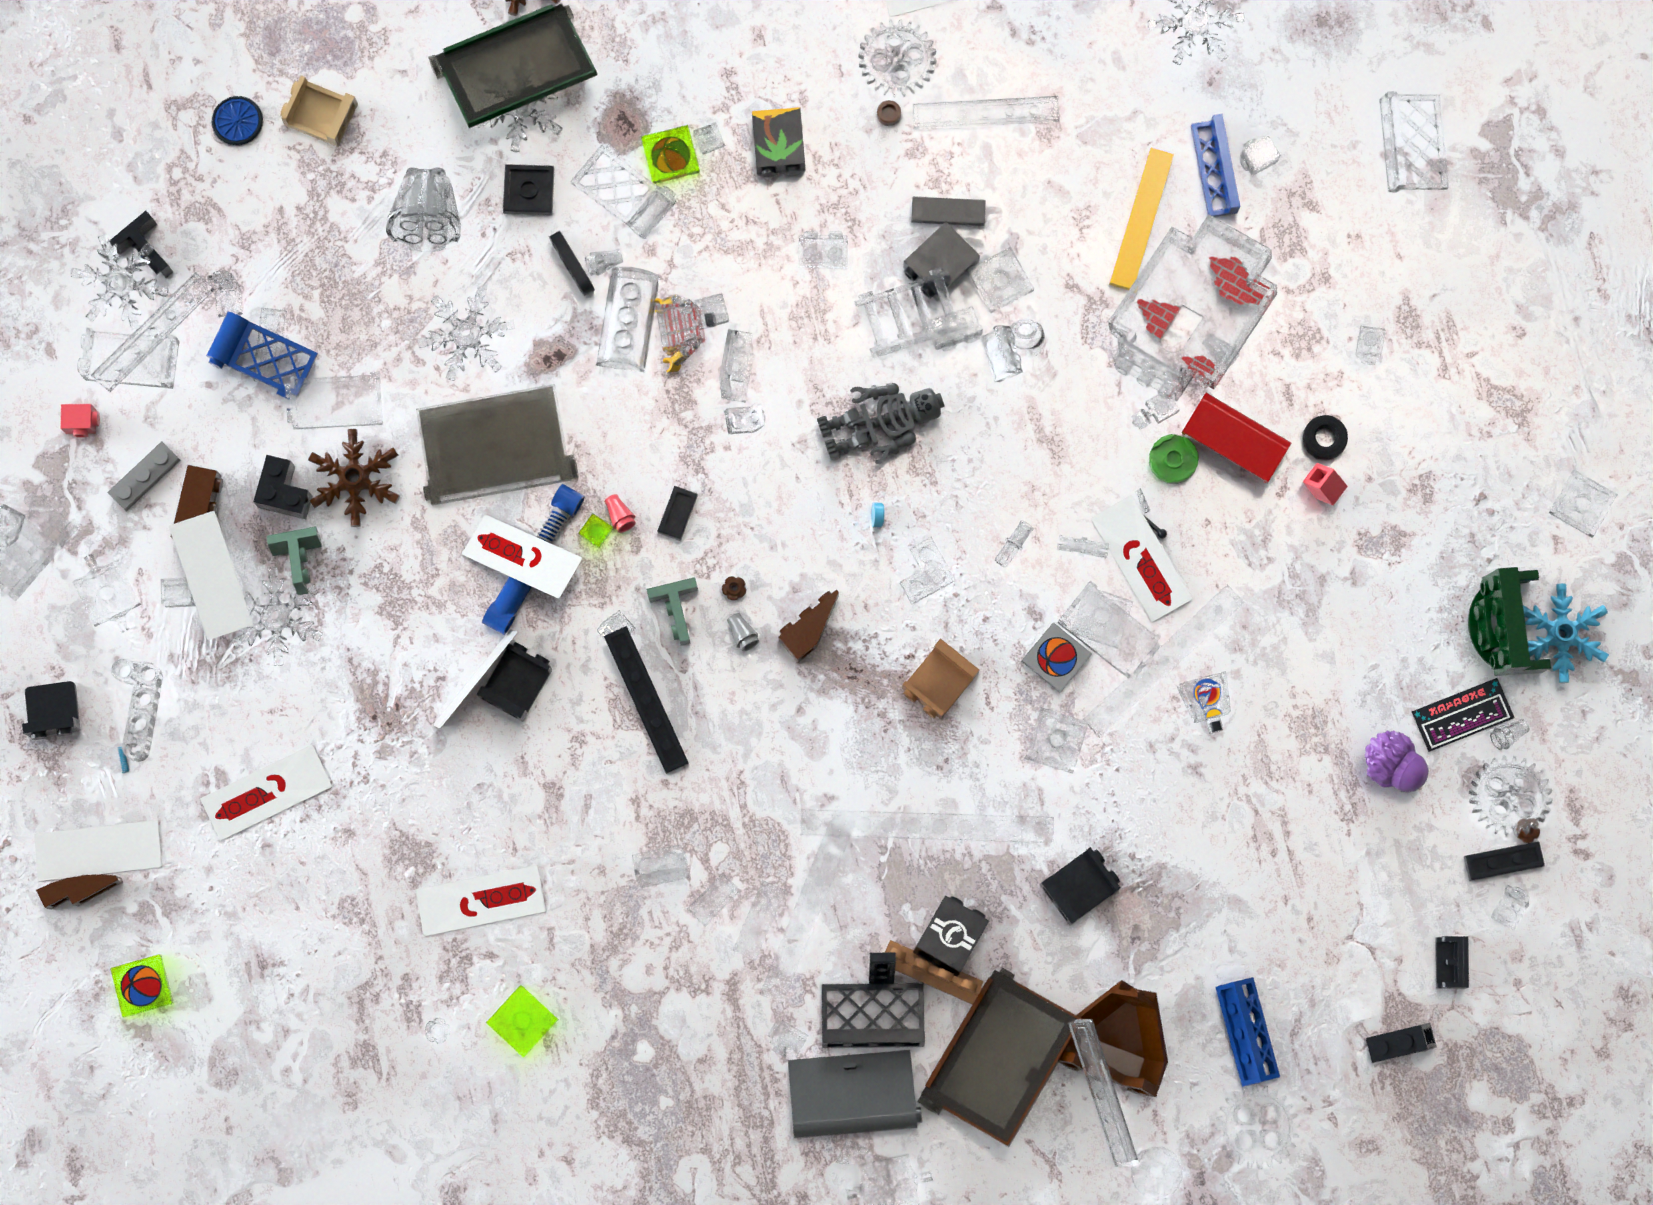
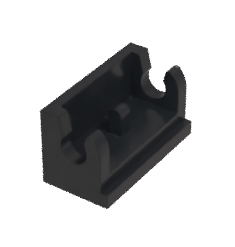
M1468 936L1435 937L1436 988H1469Z

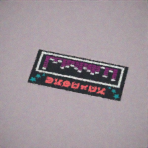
M1498 678L1411 711L1428 752L1515 718Z

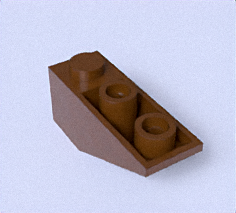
M837 589L833 593L827 591L818 599L820 603L813 609L809 606L799 614L801 619L794 624L789 622L779 631L781 633L778 636L779 642L797 663L817 648L839 597Z

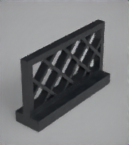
M924 983L822 984V1048L925 1046ZM858 990H863L870 997L861 1007L850 998ZM869 990H876V992L872 994ZM882 990H889L895 996L887 1006H884L876 998ZM907 990H918V1000L912 1006L901 997ZM827 991H838L844 998L834 1007L827 1000ZM847 1000L857 1009L848 1020L838 1011ZM872 1000L883 1009L874 1019L863 1010ZM897 1000L908 1008L899 1019L889 1010ZM918 1004H919V1013H918L916 1010H914ZM827 1006L831 1009V1011L828 1014ZM885 1012L895 1021L890 1029H883L876 1023ZM912 1012L919 1019V1028L908 1029L902 1021ZM834 1013L845 1022L839 1029H827V1020ZM859 1013L870 1021L864 1029H857L851 1023ZM872 1025H874L877 1029H869V1028H870ZM898 1025H900L903 1029H895V1028H896Z

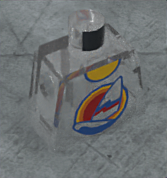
M1226 671L1180 683L1177 689L1193 722L1206 721L1209 734L1223 731L1224 728L1220 717L1231 712Z

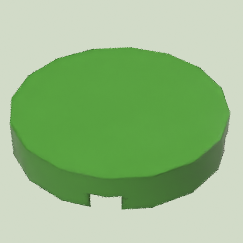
M1177 434L1161 437L1154 443L1149 453V465L1153 474L1159 480L1166 483L1178 484L1188 480L1198 466L1199 454L1196 446L1188 438Z

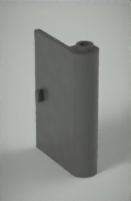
M910 1050L788 1060L794 1138L917 1128V1123L922 1122L921 1107H916Z

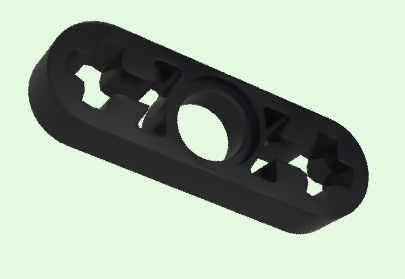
M557 231L550 235L549 239L582 295L586 296L595 291L590 279L562 233Z

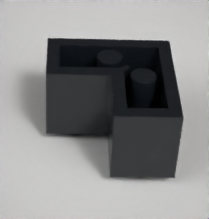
M266 455L253 500L258 508L306 520L311 504L309 500L313 496L306 489L290 486L295 470L291 460Z

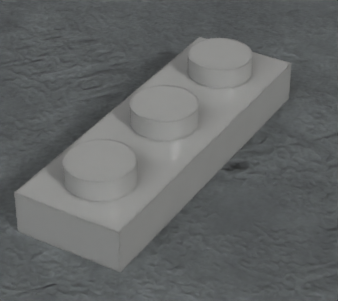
M161 441L107 493L127 511L166 475L180 459Z

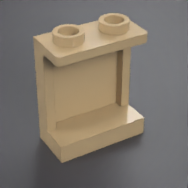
M301 75L299 80L295 81L292 85L289 102L284 103L280 115L284 125L339 147L358 106L355 96L345 93L344 96L307 81V78Z

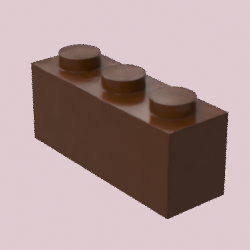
M187 465L174 524L211 511H215V514L217 513L218 503L215 502L217 493H221L223 488V479L217 470Z

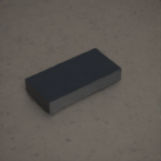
M674 486L657 533L681 541L698 494Z

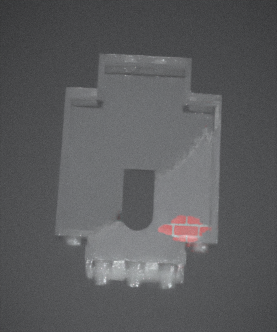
M1209 214L1193 238L1171 226L1108 321L1110 333L1118 339V351L1113 357L1115 369L1125 376L1130 374L1135 377L1136 381L1143 387L1149 388L1150 386L1156 389L1157 393L1166 400L1173 399L1177 402L1193 378L1201 387H1210L1214 390L1277 295V285L1261 276L1272 259V249ZM1182 307L1203 317L1182 349L1170 352L1163 348L1161 344L1162 337Z

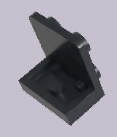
M59 682L31 686L25 689L28 723H22L23 734L29 736L32 740L47 738V735L68 736L72 735L73 731L81 730L76 684L74 682Z

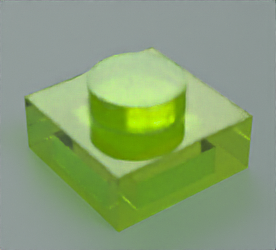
M592 513L578 534L599 549L612 532L613 527Z

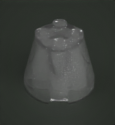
M410 167L406 170L387 218L386 233L393 242L400 241L409 245L410 250L436 252L446 250V245L459 241L461 222L452 182L445 175L446 171L439 167L432 169Z

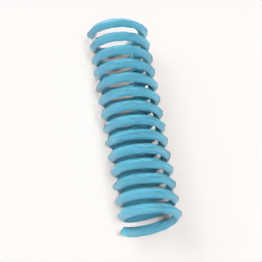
M118 747L121 748L118 749L120 750L118 754L121 757L119 758L122 764L121 768L122 771H125L122 773H126L129 771L125 747Z

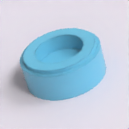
M873 502L872 527H882L884 524V504Z

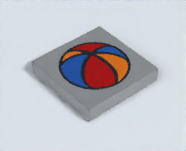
M1053 622L1021 662L1060 693L1092 653Z

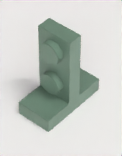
M316 526L268 535L267 544L272 556L289 553L292 581L297 595L308 594L307 584L311 583L308 569L304 568V562H308L306 550L322 547L321 537Z
M695 577L646 589L650 603L670 599L665 604L668 616H674L676 625L671 626L674 640L679 639L681 646L690 644L679 596L698 591Z

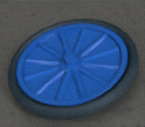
M233 96L217 105L213 112L211 123L215 135L221 141L230 145H244L251 142L260 133L263 125V116L259 106L254 101L243 96Z

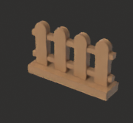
M892 940L889 941L885 952H896L895 971L973 1005L982 989V980L962 971L956 977L953 973L938 968L914 954V950Z

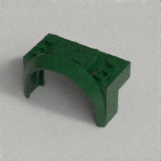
M1518 567L1494 570L1482 577L1480 590L1470 605L1468 631L1471 642L1480 657L1494 670V676L1542 673L1551 669L1550 659L1530 660L1520 584L1539 580L1538 570L1518 571ZM1491 611L1497 619L1495 634L1491 623ZM1496 648H1499V650L1496 651V652H1493V651H1492V650H1494V649H1496Z

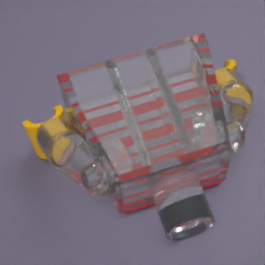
M674 294L664 299H655V303H659V305H655V313H657L662 348L666 354L672 355L663 359V363H670V367L666 372H678L681 364L700 347L701 343L705 342L704 329L717 326L714 312L701 314L700 308L692 300Z

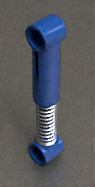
M562 484L552 499L551 505L553 508L551 513H549L547 520L544 521L543 528H540L539 536L535 537L554 544L553 540L556 541L555 536L558 537L557 533H560L559 530L563 529L561 526L565 525L564 521L567 522L569 517H574L577 514L585 496ZM509 576L498 597L487 609L482 623L505 635L512 626L516 613L532 586Z

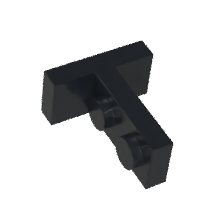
M145 210L108 242L119 256L132 246L140 257L144 254L150 260L147 264L156 275L161 272L167 278L173 273L172 269L143 237L157 225L152 216Z
M1430 1022L1366 1038L1372 1063L1437 1047Z

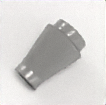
M740 613L733 614L727 619L737 648H741L742 651H748L759 643L758 633L743 619Z

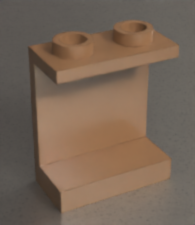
M940 638L934 645V649L908 681L903 683L902 689L905 690L903 694L913 703L918 701L925 706L923 711L933 719L936 716L942 719L978 675L980 669Z

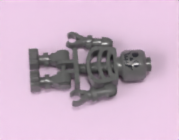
M888 383L886 386L880 387L871 385V388L854 387L850 392L858 391L862 395L858 399L853 398V403H861L869 398L876 400L879 396H883L877 404V418L870 419L865 404H862L860 408L863 418H860L857 408L845 411V414L838 418L833 416L832 420L828 421L827 417L823 416L817 418V422L823 438L832 435V429L840 430L841 426H848L855 430L851 434V438L847 440L841 439L840 443L836 444L834 439L825 441L831 461L840 458V452L845 454L849 452V449L857 448L860 450L868 447V434H870L873 446L877 445L878 440L874 427L880 426L888 437L893 438L888 441V445L871 450L870 455H873L875 452L882 453V458L875 461V464H880L892 453L897 454L899 449L915 443L916 435L911 432L915 429L913 420L916 419L919 423H925L941 416L940 408L945 406L941 394H935L932 388L912 393L909 397L910 401H906L903 393L898 394L899 386L896 383ZM897 401V410L893 412L892 404ZM888 403V413L881 415L883 405ZM896 420H901L905 427H901ZM886 423H892L896 431L888 429ZM860 425H867V428L860 430Z

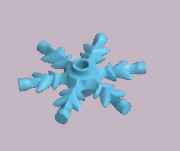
M1563 583L1556 584L1557 597L1551 596L1552 602L1557 607L1552 608L1558 615L1556 620H1548L1546 612L1542 616L1536 605L1533 607V611L1523 605L1524 617L1528 618L1525 621L1526 625H1538L1536 630L1545 628L1548 633L1545 638L1536 636L1538 641H1528L1530 657L1534 655L1535 660H1539L1543 650L1548 654L1549 646H1556L1559 652L1553 656V658H1558L1553 666V671L1559 669V683H1569L1568 669L1575 670L1573 664L1568 659L1574 658L1568 652L1570 646H1577L1579 655L1583 650L1589 661H1592V655L1602 662H1605L1609 656L1608 653L1597 648L1601 645L1600 642H1587L1589 637L1581 639L1578 636L1580 628L1589 630L1587 625L1599 626L1600 622L1596 619L1608 614V611L1604 605L1592 612L1590 606H1587L1582 617L1578 612L1576 621H1570L1567 618V614L1572 609H1567V607L1572 602L1573 597L1569 596L1566 598L1567 588L1566 584ZM1558 630L1564 632V638L1559 635Z

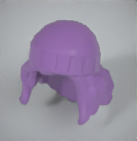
M1393 730L1391 732L1378 733L1377 738L1372 737L1370 739V744L1365 748V758L1368 765L1367 776L1372 781L1377 782L1381 787H1395L1401 792H1413L1425 784L1429 773L1428 765L1424 758L1415 752V746L1408 736Z

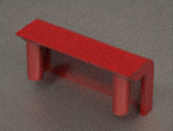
M1207 392L1181 432L1183 435L1190 436L1263 479L1265 483L1269 482L1292 443Z

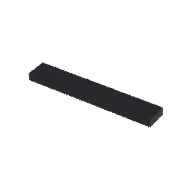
M627 626L605 635V641L665 773L667 774L689 764Z

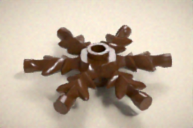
M348 429V443L342 442L344 449L348 452V454H343L349 460L346 466H340L338 458L334 462L328 452L325 453V458L314 452L309 456L308 461L320 466L316 469L317 472L329 471L327 476L337 474L339 477L337 484L328 482L330 487L317 488V491L321 494L309 501L314 508L320 506L325 501L329 507L335 495L339 500L340 492L348 491L350 497L344 503L350 504L346 508L344 515L351 513V527H360V513L366 514L365 508L360 503L365 502L359 496L362 490H369L370 497L375 494L381 504L384 498L395 504L398 502L400 495L388 490L392 487V484L379 485L381 480L372 482L369 479V475L371 472L380 473L378 468H391V465L387 462L399 455L394 447L383 455L381 449H379L373 460L369 456L368 464L361 465L358 459L364 453L358 452L362 448L364 441L362 440L357 443V429ZM353 476H359L356 482H351Z

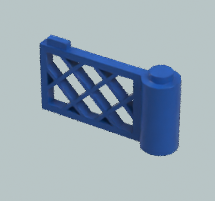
M228 311L206 356L210 359L208 363L220 369L223 366L230 367L278 389L277 395L291 400L292 396L298 397L318 353ZM252 330L263 334L265 343L251 347L248 338ZM266 336L272 338L273 340L268 341ZM247 342L248 348L243 350ZM281 342L285 344L288 353L274 357L269 345ZM267 346L271 359L257 363L253 351ZM289 346L296 350L290 352ZM248 352L251 353L254 365L244 368L236 364L240 355ZM303 352L310 356L306 365L296 368L292 355ZM290 357L294 369L280 374L275 361ZM273 362L277 375L269 378L262 376L259 367ZM256 368L258 374L251 370ZM304 370L300 377L298 372ZM296 373L298 383L295 389L292 390L285 387L282 377ZM279 379V381H280L281 384H279V383H277V382H275V381H273V380Z

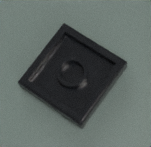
M505 164L503 213L552 215L554 166Z

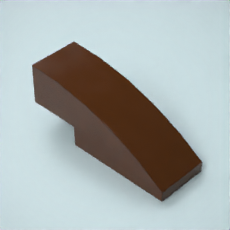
M81 875L50 883L36 891L44 907L52 910L68 900L71 901L72 905L80 906L123 883V880L116 875Z

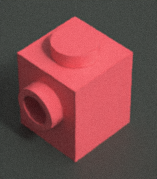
M61 404V430L66 434H73L74 437L79 438L88 437V434H96V426L100 425V414L92 404Z
M1316 463L1303 481L1316 499L1330 505H1334L1348 487L1334 469Z

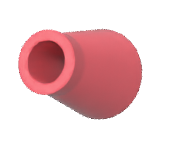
M614 494L606 498L604 502L607 506L613 528L622 533L634 527L636 524L634 520L635 515L620 500L618 495Z

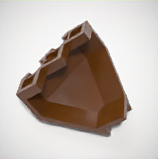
M1121 980L1077 1014L1083 1021L1059 1063L1077 1072L1082 1070L1092 1074L1093 1078L1111 1085L1115 1083L1127 1087V1091L1156 1097L1168 1063L1157 993L1136 989Z

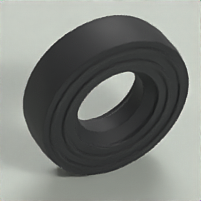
M1330 415L1315 417L1307 424L1303 432L1305 449L1310 455L1320 460L1336 458L1344 451L1348 442V432L1345 425L1338 418ZM1320 429H1329L1333 432L1335 441L1331 446L1324 447L1317 442L1316 433Z

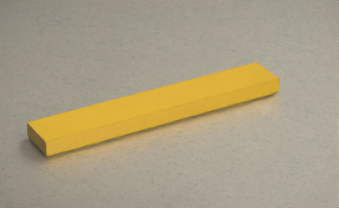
M1150 148L1109 285L1133 292L1174 156L1172 153Z

